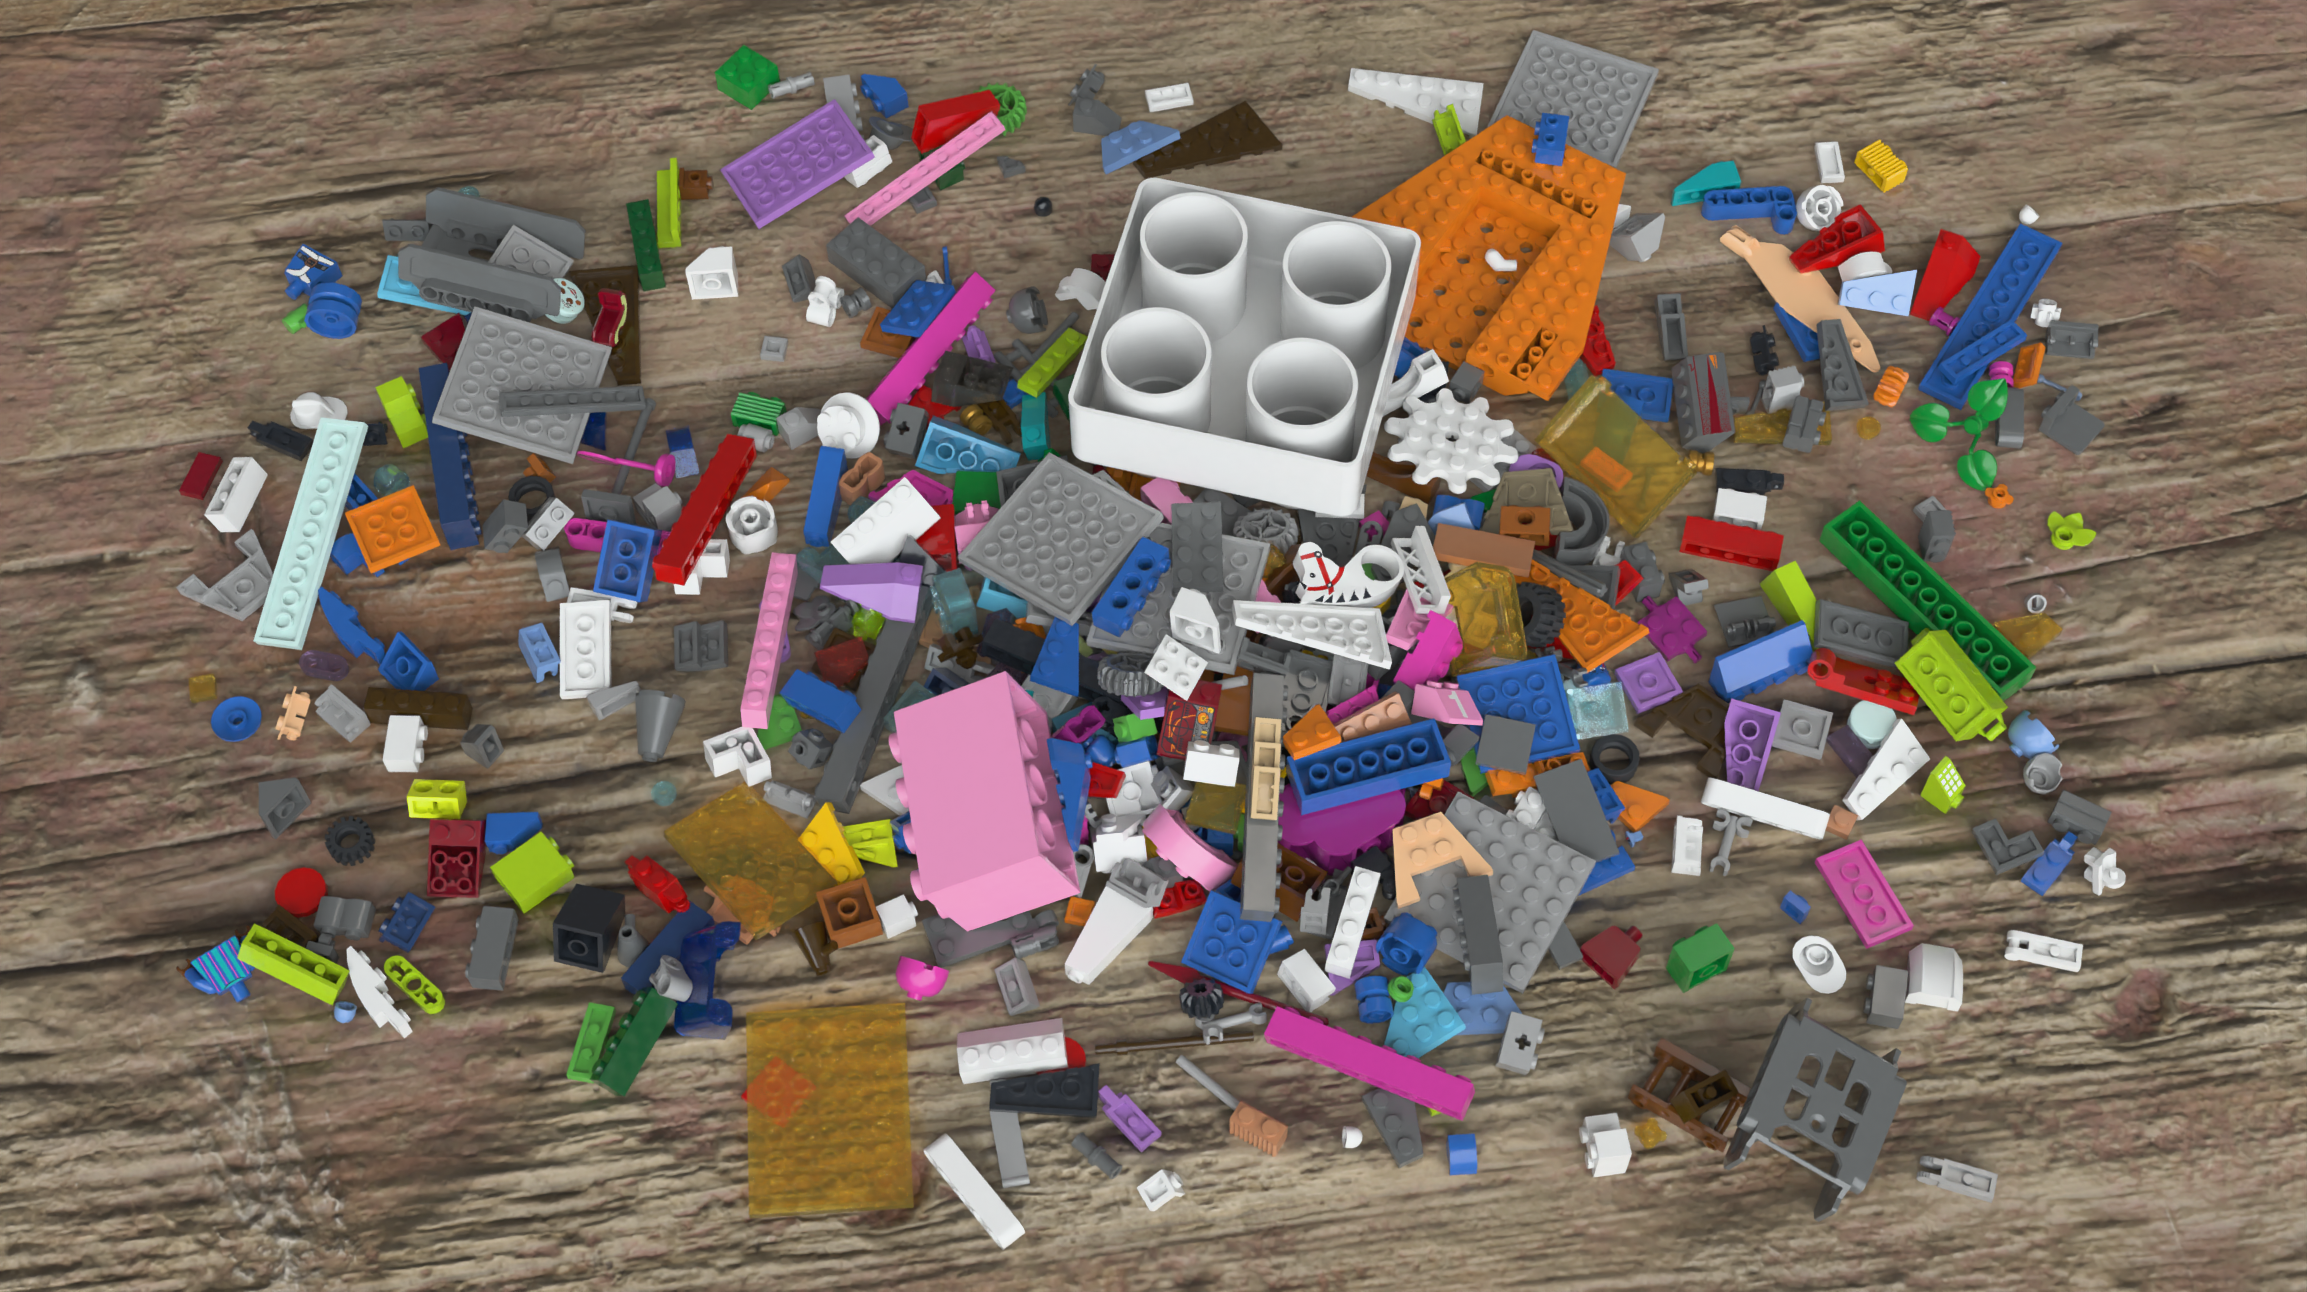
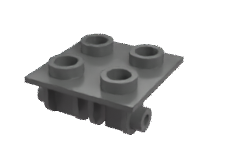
M1762 596L1714 605L1728 648L1745 645L1774 633L1773 627L1776 626V621L1774 617H1769Z

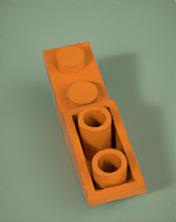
M1579 752L1528 764L1526 775L1497 769L1487 771L1485 776L1492 796L1511 794L1513 798H1517L1519 792H1526L1529 786L1538 790L1533 779L1535 775L1582 759L1587 772L1590 769L1584 753Z

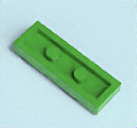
M589 1002L566 1074L568 1079L594 1084L593 1081L589 1080L593 1074L591 1071L596 1061L602 1058L616 1014L615 1007Z

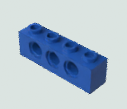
M1144 537L1140 539L1093 610L1094 626L1119 638L1125 630L1128 631L1130 629L1133 617L1137 611L1143 609L1146 597L1150 592L1155 591L1162 573H1166L1171 565L1169 548Z

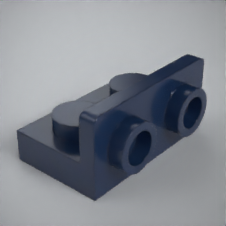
M410 892L403 898L399 896L391 910L395 911L390 920L386 918L378 932L382 933L379 941L383 943L386 940L409 953L433 913L435 906Z

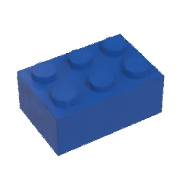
M607 520L593 592L636 602H647L654 573L652 562L658 553L662 530L620 520Z

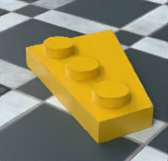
M826 802L797 841L838 885L862 878L865 872L853 847L849 846L843 834L845 830L842 823L837 821L833 813L835 809L832 802Z

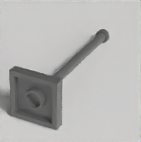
M645 398L646 408L641 410L624 459L634 460L651 411L655 410L656 402L650 398ZM621 465L611 493L588 489L583 490L581 498L586 519L602 522L620 520L636 524L631 496L621 495L631 466Z

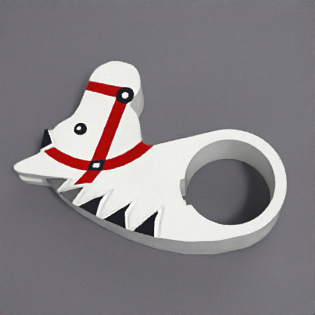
M1307 542L1301 544L1293 561V566L1300 579L1299 586L1295 592L1301 600L1300 604L1372 608L1385 602L1395 592L1404 574V564L1399 555L1392 549L1382 545L1364 547L1346 566L1339 567L1332 560L1323 557L1322 550L1318 545ZM1374 563L1382 566L1389 572L1392 580H1371L1364 574L1365 571L1362 568V564Z

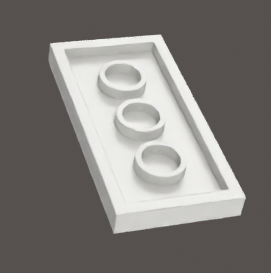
M609 600L560 603L561 699L587 698L586 696L611 688V603Z

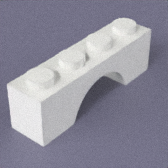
M1433 349L1413 359L1408 372L1400 380L1391 384L1383 416L1402 407L1407 397L1415 396L1419 398L1449 382L1444 365Z
M1355 866L1326 961L1325 972L1350 979L1366 921L1378 887L1380 873Z

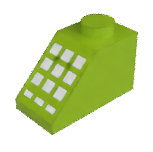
M1945 756L1933 769L1920 795L1945 814L1951 807L1956 809L1964 799V796L1961 794L1966 786L1950 758Z

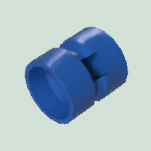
M1368 976L1355 982L1356 999L1360 1002L1358 1003L1360 1021L1374 1024L1387 1021L1393 1017L1392 1001L1388 998L1390 994L1386 977Z

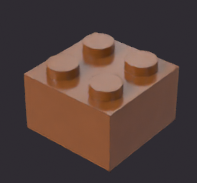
M866 877L816 892L830 941H836L838 949L883 935L881 922Z

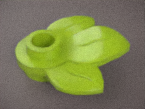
M2053 511L2047 520V525L2052 532L2051 542L2059 549L2067 550L2074 545L2086 546L2095 538V531L2083 529L2081 513H2074L2063 518L2060 514Z

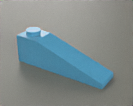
M933 416L915 466L937 474L956 473V471L997 472L1016 467L1021 453L958 424Z

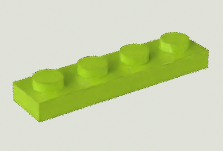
M1068 328L1018 380L1017 388L1037 398L1083 350L1088 337Z

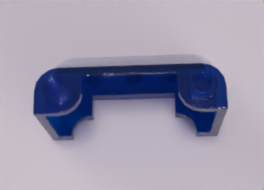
M720 922L692 931L683 938L680 963L692 981L693 988L690 997L685 1002L676 1000L678 1005L674 1013V1028L680 1035L726 1039L732 1027L733 1010L726 1000L713 998L716 961H720L721 955L725 951L734 950L735 944L740 937L741 922Z

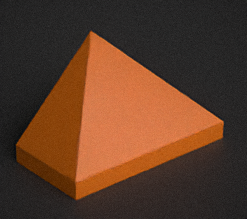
M770 467L741 498L753 496L758 500L770 502L790 482V479L773 467Z

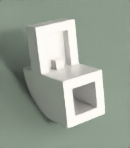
M1879 252L1857 254L1838 266L1842 282L1892 274L1891 267L1883 262L1882 255Z
M1075 268L1070 277L1067 276L1061 280L1055 296L1060 301L1077 298L1087 310L1097 309L1106 282L1089 270Z

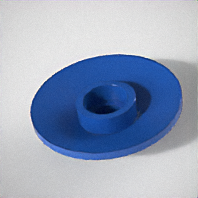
M242 696L232 697L216 707L211 717V726L214 733L225 741H242L257 731L262 721V712L254 700Z

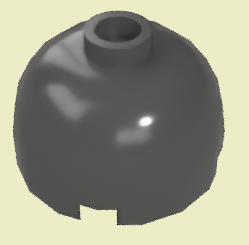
M1035 286L1017 291L1009 302V310L1006 311L1009 323H1013L1016 329L1026 334L1046 331L1043 324L1048 325L1045 303L1043 299L1038 300L1036 294L1040 292Z

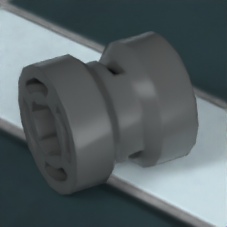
M862 287L854 290L853 294L844 295L840 298L841 305L849 318L857 316L861 310L866 311L872 307L870 299Z

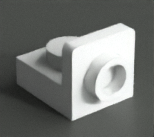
M1163 1169L1137 1187L1150 1211L1157 1210L1175 1196L1181 1197L1185 1194L1181 1187L1183 1182L1179 1175Z

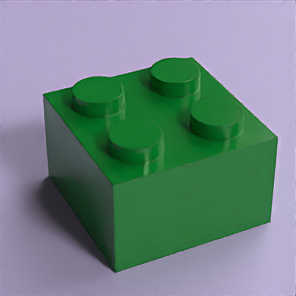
M745 45L738 49L715 71L718 90L750 110L769 94L768 85L780 82L778 66Z
M1717 923L1710 927L1706 925L1698 929L1694 936L1688 939L1683 937L1672 945L1666 969L1681 991L1685 993L1726 971L1735 948Z

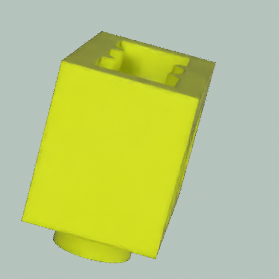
M414 779L407 794L409 817L460 819L467 803L465 781Z

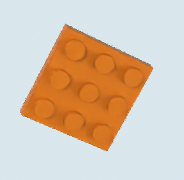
M414 485L345 512L371 574L440 546Z

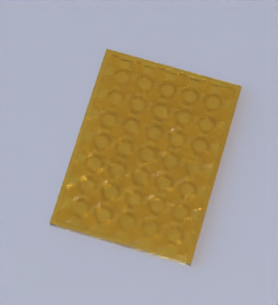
M905 1003L746 1012L749 1217L765 1218L914 1208Z

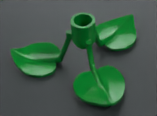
M2005 378L1984 380L1974 384L1968 393V403L1977 412L1965 420L1947 422L1950 412L1944 405L1938 403L1924 404L1910 414V422L1916 433L1927 442L1942 440L1947 435V426L1963 425L1967 433L1975 435L1969 448V455H1963L1958 459L1957 471L1960 478L1967 485L1977 490L1985 491L1987 488H1992L1997 474V461L1993 454L1986 450L1974 452V448L1981 437L1980 432L1988 428L1989 421L1998 419L2006 408L2008 399L2007 381Z

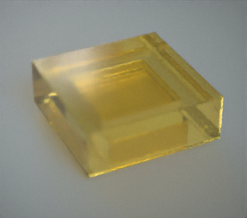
M214 673L189 678L190 700L192 703L217 699L216 677Z

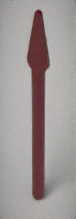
M1154 961L1148 962L1150 967L1183 984L1187 982L1192 983L1193 979L1201 980L1205 977L1200 975L1194 968ZM1215 980V983L1221 985L1225 995L1252 1004L1261 1003L1262 1007L1275 1011L1277 1006L1283 1009L1290 1007L1297 1010L1300 1016L1308 1019L1310 1016L1316 1017L1324 1022L1323 1025L1328 1026L1329 1020L1326 1017L1255 993L1249 994L1229 984Z

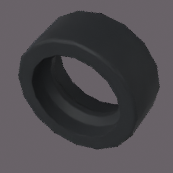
M528 476L514 483L509 491L508 499L509 501L519 502L523 495L531 491L544 492L547 496L544 503L549 497L556 496L552 485L546 479L539 476ZM543 504L532 509L526 508L527 522L533 518Z
M1618 734L1601 737L1594 744L1590 755L1591 770L1599 768L1609 784H1613L1616 781L1626 783L1633 778L1639 764L1637 746L1631 739ZM1610 748L1621 750L1629 757V765L1622 770H1611L1600 762L1601 752Z

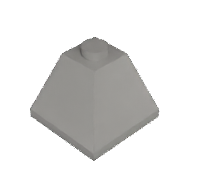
M1636 213L1612 231L1610 245L1628 261H1647L1652 257L1651 254L1659 248L1665 221L1664 213Z

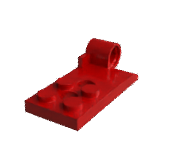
M1819 648L1812 653L1808 665V674L1813 680L1817 681L1816 686L1911 715L1915 714L1920 695L1905 677L1894 675L1888 670H1878L1838 658L1827 648Z

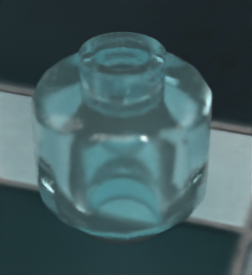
M384 465L375 472L374 487L384 496L410 487L408 474L395 465Z

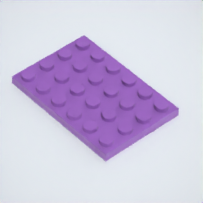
M834 99L723 167L720 171L758 229L869 162L875 156Z

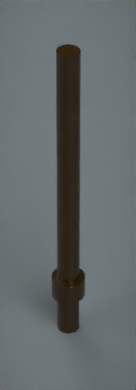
M1253 1031L1223 1033V1041H1220L1217 1036H1210V1044L1208 1045L1254 1041ZM1203 1035L1128 1042L1126 1039L1116 1040V1043L1095 1044L1096 1055L1117 1053V1056L1128 1055V1052L1205 1046L1207 1044L1204 1043Z

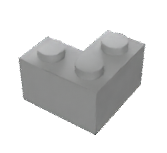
M655 483L632 497L636 511L651 528L671 532L674 522H677L681 516L682 499L677 492L672 493L667 486L661 488Z

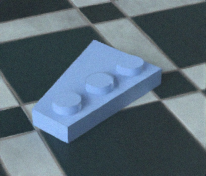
M1917 270L1843 281L1838 305L1908 316Z

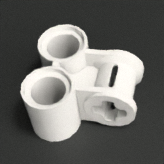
M819 276L815 281L814 291L808 296L810 304L807 309L806 320L811 323L831 327L835 320L836 308L839 309L841 307L840 298L844 296V289L836 287L835 282L830 278Z

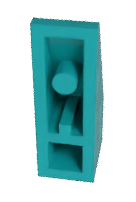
M1734 160L1711 164L1674 188L1671 205L1677 206L1702 202L1705 194L1712 190L1740 189L1741 179Z
M1042 392L1037 398L1032 395L1022 396V444L1028 461L1044 458V450L1051 448L1046 392Z

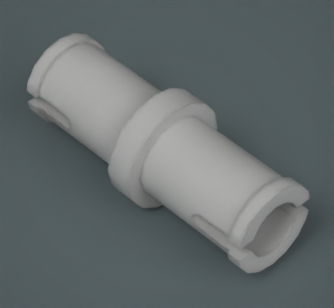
M811 72L793 78L789 76L784 81L768 85L772 99L788 93L795 94L797 90L814 86L815 82Z

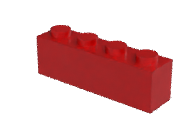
M1687 515L1679 552L1773 572L1777 569L1780 560L1784 535L1773 531L1756 530L1749 526H1737L1724 521L1717 522L1700 516L1693 517Z

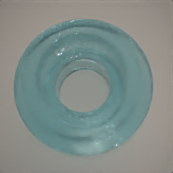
M667 781L657 783L651 790L653 801L660 806L672 804L677 796L675 786ZM665 790L668 791V792H667L666 794H664V795L659 794V793L662 792V791H665Z

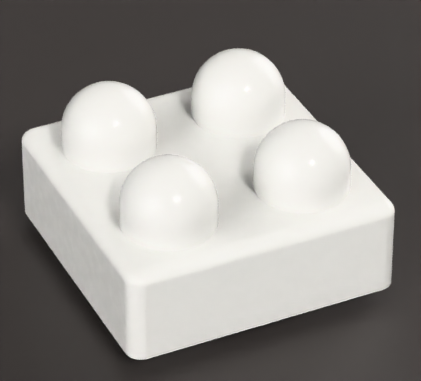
M1149 178L1142 181L1138 186L1069 391L1070 431L1073 454L1084 462L1134 472L1147 478L1155 479L1158 477L1273 502L1290 509H1305L1337 517L1351 515L1359 504L1416 296L1421 247L1419 235L1406 228L1160 178Z

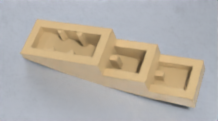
M1259 717L1254 719L1250 818L1277 820L1281 719Z

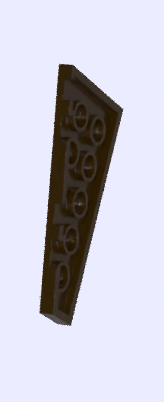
M1243 101L1181 133L1180 139L1133 161V165L1144 179L1171 174L1173 170L1181 168L1190 170L1194 169L1196 165L1205 164L1209 166L1238 160L1244 155H1262L1263 151L1273 149L1274 152L1281 151L1282 143L1250 105Z
M637 265L569 271L573 284L583 294L584 309L592 327H594L602 307L598 296L599 290L601 288L621 290L625 293L627 298V317L623 328L619 330V342L615 347H612L608 364L618 386L641 384L640 290Z

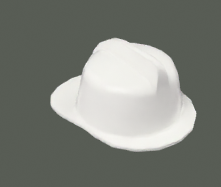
M307 392L293 400L290 416L294 426L300 429H317L321 417L345 420L348 413L346 405L338 398L321 397L317 393Z
M1813 935L1803 937L1796 942L1793 948V959L1807 983L1820 993L1829 994L1839 990L1846 980V969L1833 945L1827 939Z

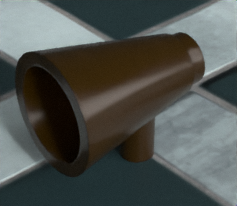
M825 922L811 923L795 930L792 933V937L816 975L820 976L830 972L831 963L829 955L838 949V944L834 940L828 943Z

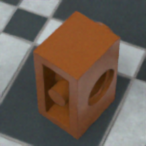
M1501 506L1500 535L1535 541V545L1549 546L1550 508L1542 506Z

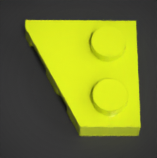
M890 819L843 826L845 830L843 834L849 846L853 847L858 858L890 867H898Z

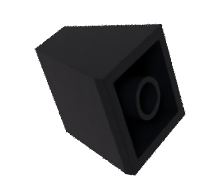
M576 883L553 921L554 962L603 973L625 917V894Z

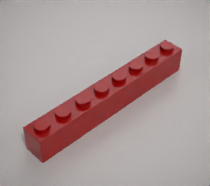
M727 434L724 441L719 444L716 455L709 461L708 469L705 474L701 475L697 488L691 492L689 502L686 506H683L681 516L677 522H674L670 535L664 539L662 549L653 559L652 568L655 570L658 581L682 586L686 584L757 457L754 439Z

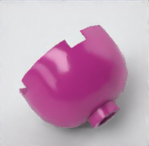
M900 956L896 969L897 983L902 989L908 991L906 997L922 1001L923 996L932 997L937 995L943 989L949 974V970Z

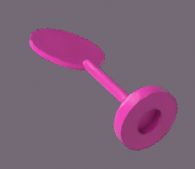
M577 451L576 453L579 457L612 466L621 464L654 471L655 482L661 487H668L675 473V458L671 454H662L658 458L656 465L622 458L613 459L586 451Z

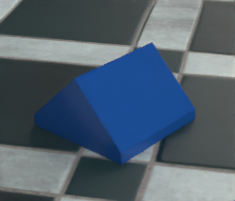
M398 631L378 671L396 689L424 691L439 680V677L432 662L402 631Z

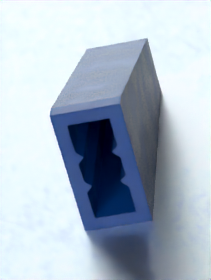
M827 446L820 447L803 530L806 544L814 547H830L842 503L839 481L843 474L848 471L844 449Z

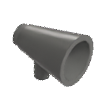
M634 914L625 915V926L619 930L617 946L619 962L630 968L650 945L649 941L635 929Z

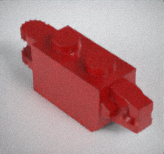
M633 855L625 861L629 869L628 874L642 894L668 914L673 910H677L679 913L688 911L691 906L687 899L688 896L674 875L647 855L641 861Z

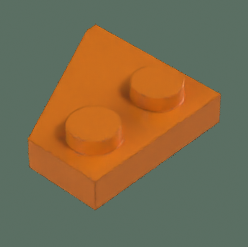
M1320 704L1314 706L1283 736V744L1293 760L1341 743L1340 734Z
M1616 781L1611 785L1625 807V810L1620 813L1618 819L1633 833L1638 832L1669 805L1670 799L1665 796L1620 781Z

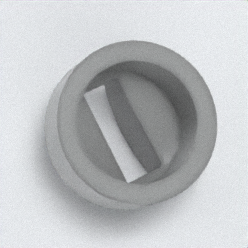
M2034 592L2028 594L2024 600L2026 609L2034 614L2041 613L2047 604L2046 599L2041 594Z

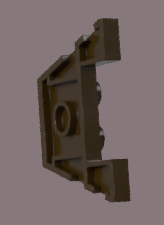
M1698 683L1674 697L1669 703L1656 707L1644 717L1637 718L1634 726L1653 738L1664 724L1670 721L1709 748V751L1698 762L1696 769L1709 778L1717 779L1726 754L1724 722L1730 704Z

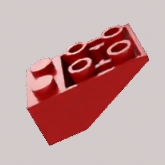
M954 504L933 505L931 507L940 516V519L915 541L924 550H927L933 559L947 571L946 577L960 576Z

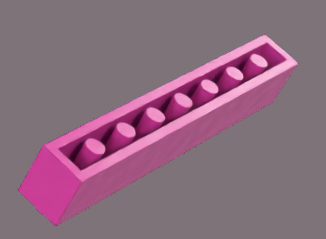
M976 271L966 278L925 332L914 340L866 398L876 411L880 426L886 421L889 424L891 423V413L893 409L897 408V404H907L913 396L910 393L914 388L918 390L926 382L924 376L935 371L939 366L938 359L941 356L945 358L953 349L951 346L953 341L956 340L958 342L967 332L964 330L967 324L971 326L980 316L977 312L981 308L983 310L987 308L993 301L991 296L996 290Z
M1278 1006L1276 1007L1264 1033L1267 1043L1463 1121L1475 1094L1474 1084L1467 1077L1462 1075L1454 1077L1447 1074L1446 1070L1437 1065L1429 1067L1422 1064L1420 1059L1411 1055L1401 1056L1397 1054L1395 1049L1386 1045H1382V1048L1372 1044L1373 1042L1364 1036L1353 1037L1348 1035V1032L1341 1027L1334 1026L1331 1028L1323 1025L1324 1022L1316 1017L1310 1016L1309 1019L1300 1016V1013L1293 1008L1285 1007L1283 1009Z

